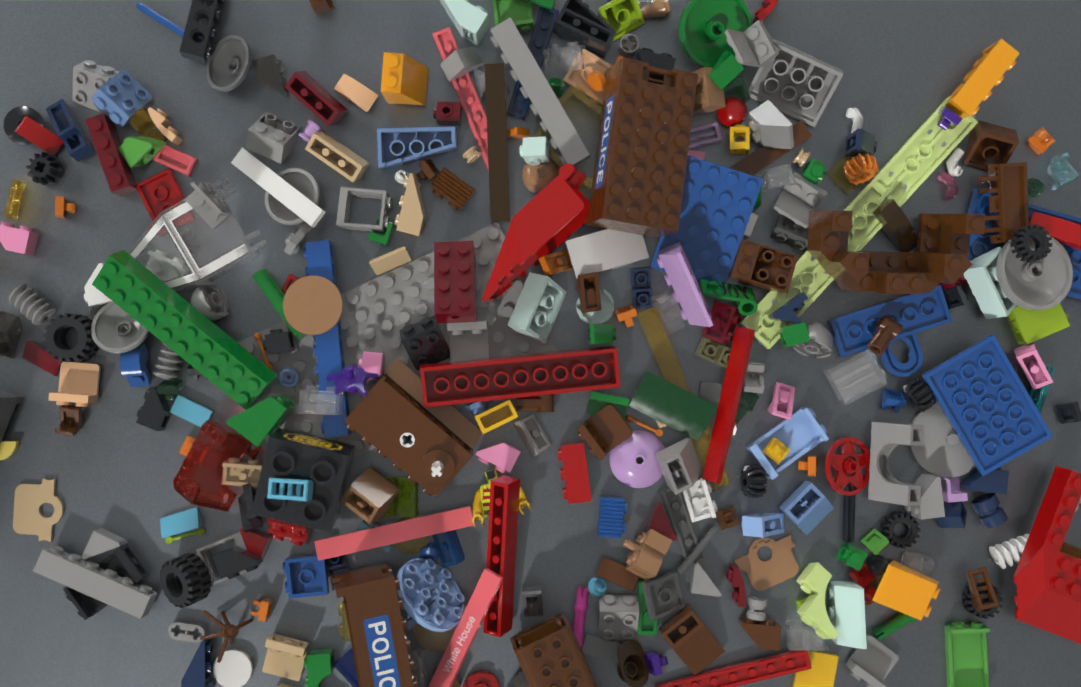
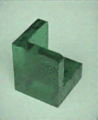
M744 76L733 79L723 88L725 99L737 97L745 103L750 100Z

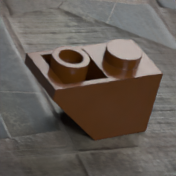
M747 617L738 620V623L760 649L779 651L781 626L776 620L766 618L764 621L748 619Z

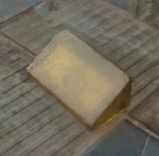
M16 179L11 180L3 217L17 219L25 188L24 182Z

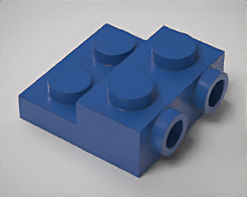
M317 555L291 556L285 559V562H283V572L287 577L285 592L288 593L289 599L329 594L326 559L318 561Z

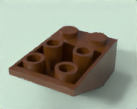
M742 239L727 280L746 286L787 294L798 256Z
M690 605L686 606L659 628L661 635L694 675L698 674L726 652Z

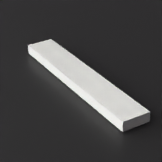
M241 148L231 163L313 228L326 213L244 148Z

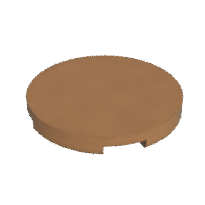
M320 276L302 277L296 280L285 293L283 300L284 315L288 323L301 333L308 335L326 333L333 329L341 319L343 311L341 292L334 283Z

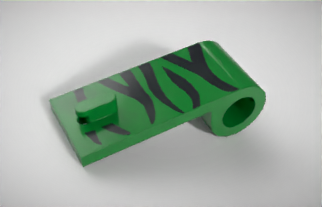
M700 279L702 296L736 301L739 313L745 316L752 315L757 311L758 305L752 288Z

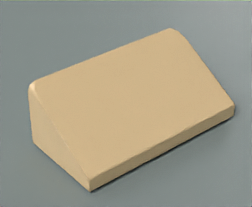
M403 246L372 259L369 263L375 274L380 276L412 262L407 248Z

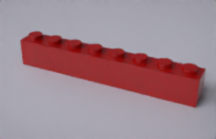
M500 476L491 480L486 568L503 577V580L484 618L483 633L502 637L512 629L520 479L508 476Z

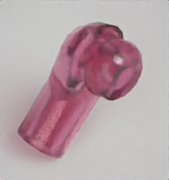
M942 171L937 176V179L948 188L945 191V196L953 199L959 193L957 182L946 172Z

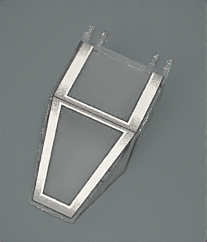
M229 177L210 184L216 191L215 195L219 200L221 198L225 200L237 192L235 188H230L224 193H220L224 191L223 186L231 181ZM183 199L160 212L128 253L177 294L194 292L203 283L213 282L262 254L260 249L267 245V242L263 240L251 246L249 240L258 237L261 234L260 230L245 236L233 213L216 229H212Z

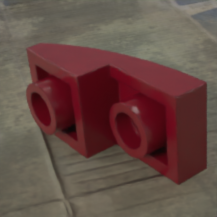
M730 563V568H727L726 580H729L731 586L736 587V589L732 590V600H734L738 607L746 608V592L742 575L738 567L734 563Z

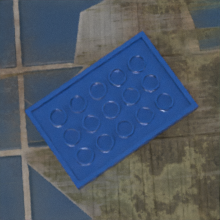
M688 155L678 232L659 237L650 267L666 272L664 267L660 268L656 258L659 257L658 251L680 242L699 283L700 279L726 283L764 179Z
M989 335L922 374V377L928 387H930L942 411L982 476L987 475L1053 437L994 335Z

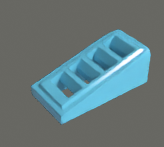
M269 478L267 498L312 501L314 481ZM277 483H280L279 495L276 494ZM285 483H288L287 495H284ZM294 484H297L296 495H293Z

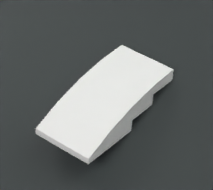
M606 229L565 241L576 279L580 274L600 273L649 258L643 235Z

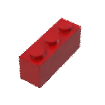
M584 442L560 444L561 449H557L559 461H563V468L560 469L561 480H565L566 488H562L564 500L568 499V504L592 501Z

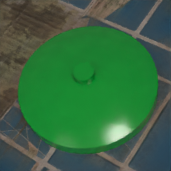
M690 0L684 8L679 21L681 46L693 63L702 68H714L724 51H729L735 57L733 48L726 41L725 31L730 29L744 32L753 25L752 17L743 0Z

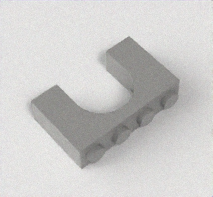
M872 422L868 500L904 506H920L921 485L898 481L891 473L889 459L893 449L900 444L923 446L924 426Z

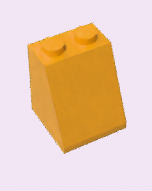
M384 52L381 93L388 104L426 107L429 68L405 54Z
M893 560L888 564L873 601L922 620L924 616H929L932 610V606L929 604L932 598L937 599L941 589L938 588V581Z

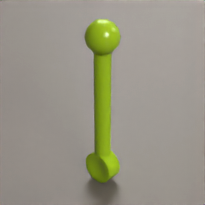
M199 528L194 532L175 537L169 536L166 537L165 541L167 544H171L178 539L203 535L205 530Z

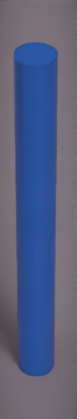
M137 3V9L183 37L185 29L144 3ZM197 37L195 42L200 43L202 40Z

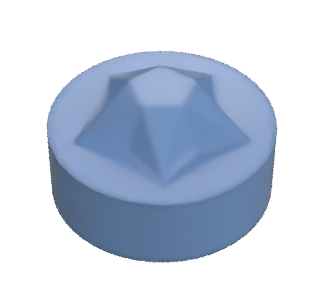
M285 367L279 373V382L284 387H293L299 381V374L292 367Z

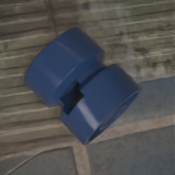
M985 493L971 501L975 512L980 514L978 518L985 529L999 526L1008 519L1004 509L998 507L1000 501L995 493Z

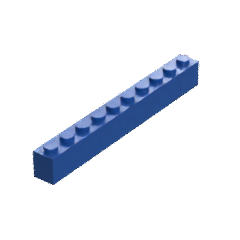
M330 240L305 242L306 248H303V254L308 263V267H305L306 276H320L330 280L337 286L333 242ZM340 319L337 325L330 331L320 335H312L313 337L315 336L316 343L313 344L314 356H317L318 363L315 364V373L319 375L317 392L318 395H321L319 412L323 414L321 432L322 434L325 433V438L352 434V431L347 428V423L344 421L350 415L348 392L343 390L339 394H335L337 386L334 385V381L326 380L328 375L338 373L345 368Z

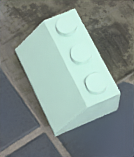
M997 247L971 260L970 262L973 265L963 274L986 319L1007 317L1017 306L1004 294L998 282L996 266L1001 247Z
M529 272L513 313L510 316L508 326L524 336L546 344L567 292L548 276Z
M852 580L829 581V587H827L826 592L827 598L830 599V607H828L827 613L832 625L839 632L838 636L832 640L837 645L867 649L864 588Z

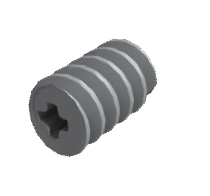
M27 284L18 286L10 294L9 303L14 305L17 310H20L23 315H26L28 320H32L34 325H41L53 317L56 309L52 308L48 311L50 304L46 303L43 305L45 300L43 298L38 299V293L32 294L33 289H26Z
M162 343L167 347V349L160 350L165 356L158 357L162 364H156L155 367L160 369V371L153 372V374L163 379L175 381L172 378L179 377L175 370H181V366L177 363H183L184 359L166 344Z

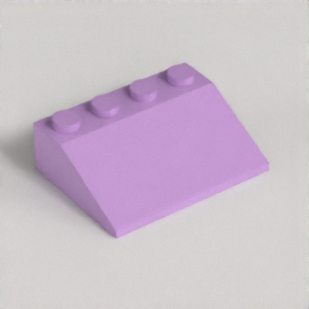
M678 242L659 250V257L656 258L660 268L664 267L667 273L664 275L668 286L672 285L675 291L672 292L675 302H680L682 309L680 313L683 319L688 320L690 325L713 326L710 308L705 297L702 296L701 288L681 243Z

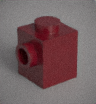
M437 101V107L433 109V118L437 119L438 125L461 126V102Z

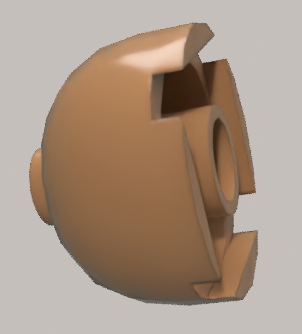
M551 158L550 162L540 163L539 165L525 163L522 169V180L525 187L537 194L559 175L558 165Z

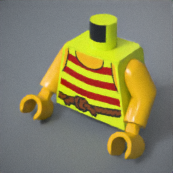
M496 469L485 472L488 483L481 484L480 489L475 493L472 518L474 527H476L475 522L478 520L481 521L483 527L485 525L483 517H489L491 480L498 478ZM520 487L519 510L524 514V507L528 506L530 511L532 507L527 502L525 493Z

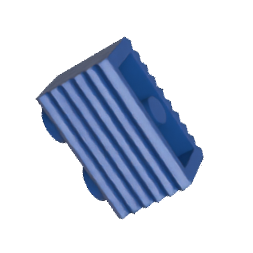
M600 496L598 537L622 538V533H626V522L623 521V514H627V502H624L623 497Z

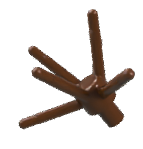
M204 611L203 614L221 627V632L201 636L200 640L218 636L225 638L217 660L220 663L228 641L232 645L234 637L239 632L238 629L253 622L252 618L235 626L230 624L224 611H221V615L225 624L207 611Z

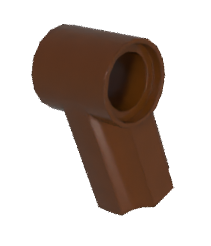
M883 315L875 326L876 331L867 344L869 350L882 355L891 340L900 333L903 326L889 315Z
M554 394L516 398V411L554 412Z

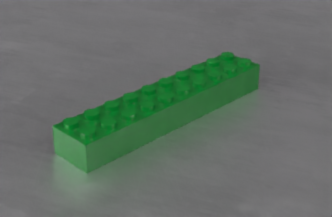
M125 250L109 255L92 283L94 287L245 410L258 403L277 377L273 371L207 317L199 313L190 303Z

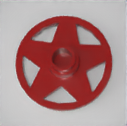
M843 437L836 440L829 448L825 460V472L830 486L837 493L847 496L856 495L866 487L869 481L870 453L862 441L854 437ZM854 443L860 447L863 453L856 454ZM842 444L841 455L833 454L837 447ZM866 466V471L863 478L860 470ZM831 467L837 472L835 480L832 477ZM848 483L855 488L851 491L843 490Z

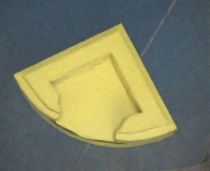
M1 441L0 460L8 459L18 449L19 441Z

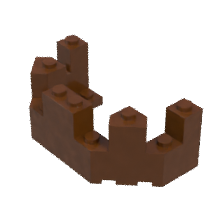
M809 211L807 250L820 262L822 268L829 276L834 278L842 290L885 294L930 293L939 283L954 284L973 265L966 257L969 254L970 234H984L985 214L919 213L917 251L881 252L848 251V233L852 229V211Z

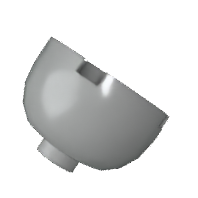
M208 281L194 290L191 296V305L210 321H216L229 314L227 309L230 308V304L222 289L217 290L214 287L216 284Z
M820 323L807 324L806 327L810 341L794 345V350L808 357L810 356L809 353L817 354L816 358L830 356L834 341L831 332Z

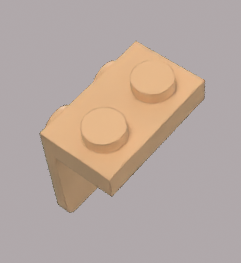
M62 362L58 392L49 393L48 400L56 401V405H69V402H75V406L88 407V403H98L100 365Z

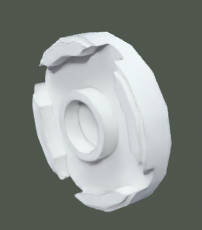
M236 648L226 650L221 662H217L218 658L214 662L213 673L217 682L223 687H241L246 684L251 678L254 669L249 654Z

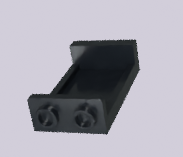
M128 544L113 551V554L99 563L100 568L113 570L121 577L132 578L135 581L134 583L137 584L150 575ZM67 586L63 588L66 598L74 604L78 615L83 617L84 620L91 618L108 606V604Z

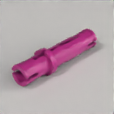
M584 586L577 587V599L574 604L573 632L580 647H583L586 612L589 610V605H587L589 589L585 587L583 591Z

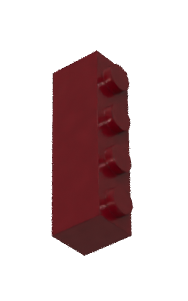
M104 113L85 119L111 193L123 196L136 191V181L132 170L118 149L122 143L114 122Z

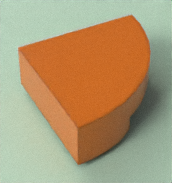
M514 127L507 129V139L530 137V130L526 128Z

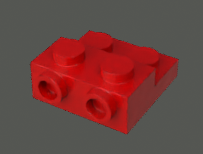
M267 518L266 522L270 524L267 533L272 535V539L282 542L284 539L291 540V544L302 546L303 543L308 545L313 531L312 528Z

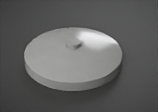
M1028 236L1027 244L1034 251L1035 242ZM1052 237L1049 243L1053 244L1052 247H1049L1051 252L1047 253L1048 256L1033 262L1020 261L1021 258L1017 259L1015 257L1017 253H1012L1011 250H1014V247H1010V244L1014 243V241L1010 239L1001 249L996 266L998 282L1004 294L1014 304L1027 310H1044L1059 304L1068 294L1073 279L1071 260L1064 247Z
M936 401L932 405L933 407L924 412L918 411L910 424L924 426L923 446L908 445L910 454L915 462L928 473L947 478L958 477L975 468L973 461L938 402Z

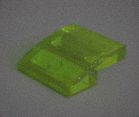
M407 476L385 477L400 490L384 516H417L418 482L416 484L413 483Z

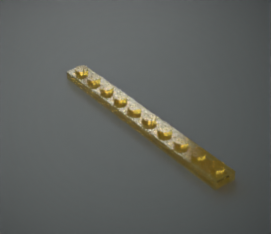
M652 307L638 313L637 317L664 380L691 393L656 308ZM707 428L698 441L690 438L703 471L711 440ZM725 470L721 484L709 481L712 492L730 485Z

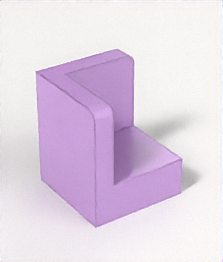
M959 476L951 478L940 477L943 501L948 503L968 501L967 493L960 491Z

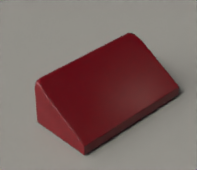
M26 341L23 359L54 376H57L60 372L61 361L52 358V353H47L45 347L34 341Z

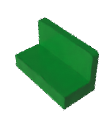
M591 391L587 413L594 415L608 404H613L623 419H625L630 399Z

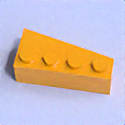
M1002 38L986 48L981 54L983 56L974 63V68L963 78L965 84L961 83L956 88L945 105L962 119L974 116L980 109L978 105L981 101L987 100L992 94L991 89L993 86H997L1004 79L1005 76L1003 74L1005 71H1009L1017 63L1015 59L1020 53Z

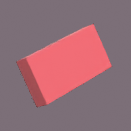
M168 145L154 158L156 162L191 177L198 162V159Z

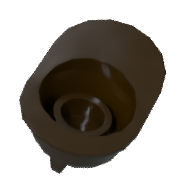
M628 639L619 647L617 672L620 679L629 686L643 687L649 677L644 651L637 641Z

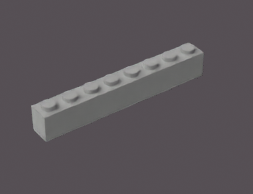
M511 17L490 29L493 34L490 39L496 48L498 46L501 48L503 53L500 56L505 65L508 63L513 69L510 71L515 82L519 80L523 87L519 88L525 99L529 97L533 103L529 106L535 116L539 114L542 121L539 123L544 132L549 131L552 136L549 141L554 149L559 148L562 154L559 158L563 165L572 163V165L577 166L589 159L591 156Z

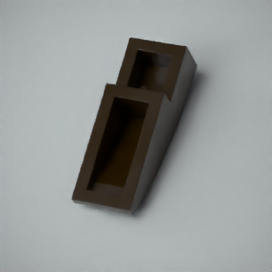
M886 199L872 212L883 225V231L901 252H910L917 245L918 237L908 218L894 199Z

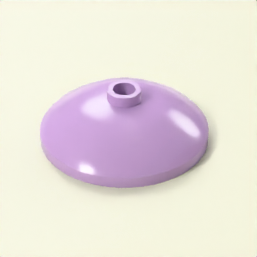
M633 430L631 437L610 451L609 463L614 476L626 486L632 488L648 487L657 482L663 475L655 453L665 449V447L655 435L643 430ZM642 457L643 462L640 464L636 463V458Z

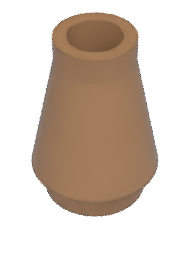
M656 0L641 7L644 19L667 17L666 15L671 13L668 0Z

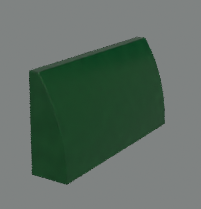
M645 371L629 403V407L696 441L702 436L718 407L648 371Z

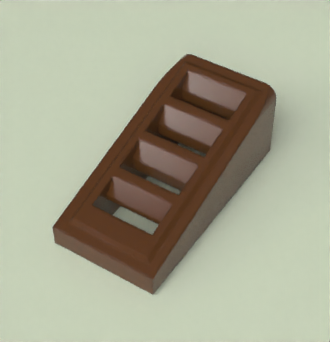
M982 567L966 571L976 611L998 607L999 603L987 568ZM975 575H983V578L974 580L973 578ZM977 583H985V586L976 587ZM986 590L987 594L979 595L978 591ZM989 598V601L982 603L981 599Z

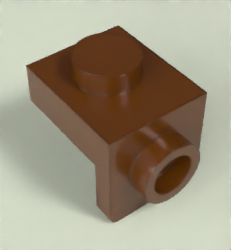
M61 405L59 407L60 425L55 429V433L64 436H75L83 427L82 407L74 405Z

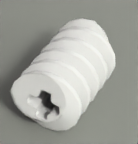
M1026 533L1023 536H1018L1016 539L1012 538L1009 542L1004 541L1002 544H996L994 547L990 546L989 553L995 563L1000 565L1002 569L1006 568L1005 562L1009 566H1013V560L1018 564L1029 534Z

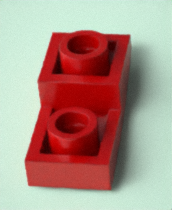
M764 0L763 6L755 13L756 17L753 23L758 20L764 22L778 0Z
M28 116L24 117L15 130L16 133L49 154L55 155L64 143L58 135Z

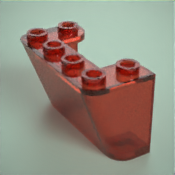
M211 419L205 421L173 480L175 491L190 504L228 512L237 494L227 485H221L223 462L228 460V458L241 459L244 453L255 460L262 446H255V449L251 452L250 446L252 443L236 430ZM228 494V501L224 504V496Z

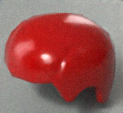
M737 97L726 98V107L717 110V117L720 123L727 127L742 124L748 115L747 105Z

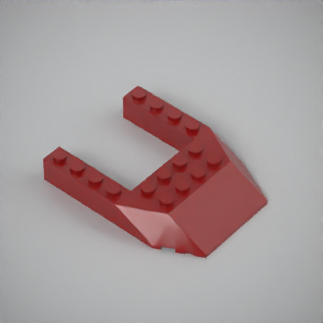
M1056 466L1014 574V583L1017 585L1015 615L1016 619L1081 644V560L1060 552L1081 497V474Z

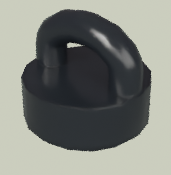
M874 555L868 561V568L875 576H879L885 573L889 563L883 556Z

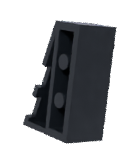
M566 0L555 21L553 33L605 58L616 31L599 15L597 16L592 12L586 2Z

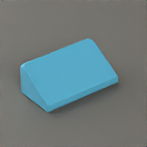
M192 508L160 518L161 536L166 538L203 526L199 508Z

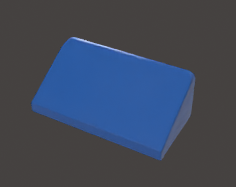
M456 530L432 535L443 567L456 565L465 560Z

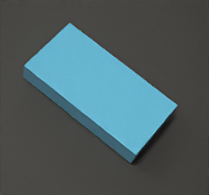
M177 395L170 410V413L203 429L207 428L215 412L182 395Z

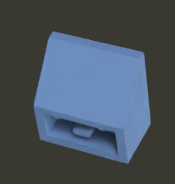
M806 480L779 506L781 511L805 535H808L834 509L828 499L811 482Z

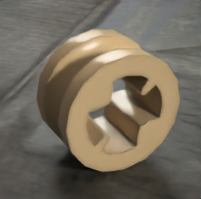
M473 146L462 157L467 159L468 164H471L482 153L477 152V147Z
M801 148L792 163H798L801 168L808 159L810 152H805L804 148Z

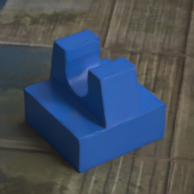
M887 388L883 389L881 394L882 410H887V407L890 405L893 406V412L898 413L900 408L905 407L906 399L903 392Z

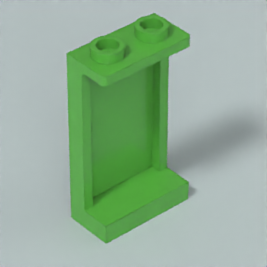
M492 0L495 26L511 17L520 33H527L534 29L531 4L518 0Z
M971 621V624L951 622V625H944L947 687H989L986 632H990V627L984 625L981 621Z

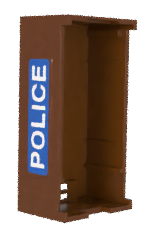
M623 57L604 73L606 83L588 216L585 217V225L658 238L678 232L698 74L674 68L666 70L652 67L647 62Z
M380 563L331 574L332 583L340 582L334 584L337 598L343 597L359 687H418L412 673L415 671L413 659H411L410 653L408 654V651H411L410 641L404 632L407 631V624L403 614H401V611L404 610L403 602L397 593V590H400L398 578H394L391 567H388L386 563Z

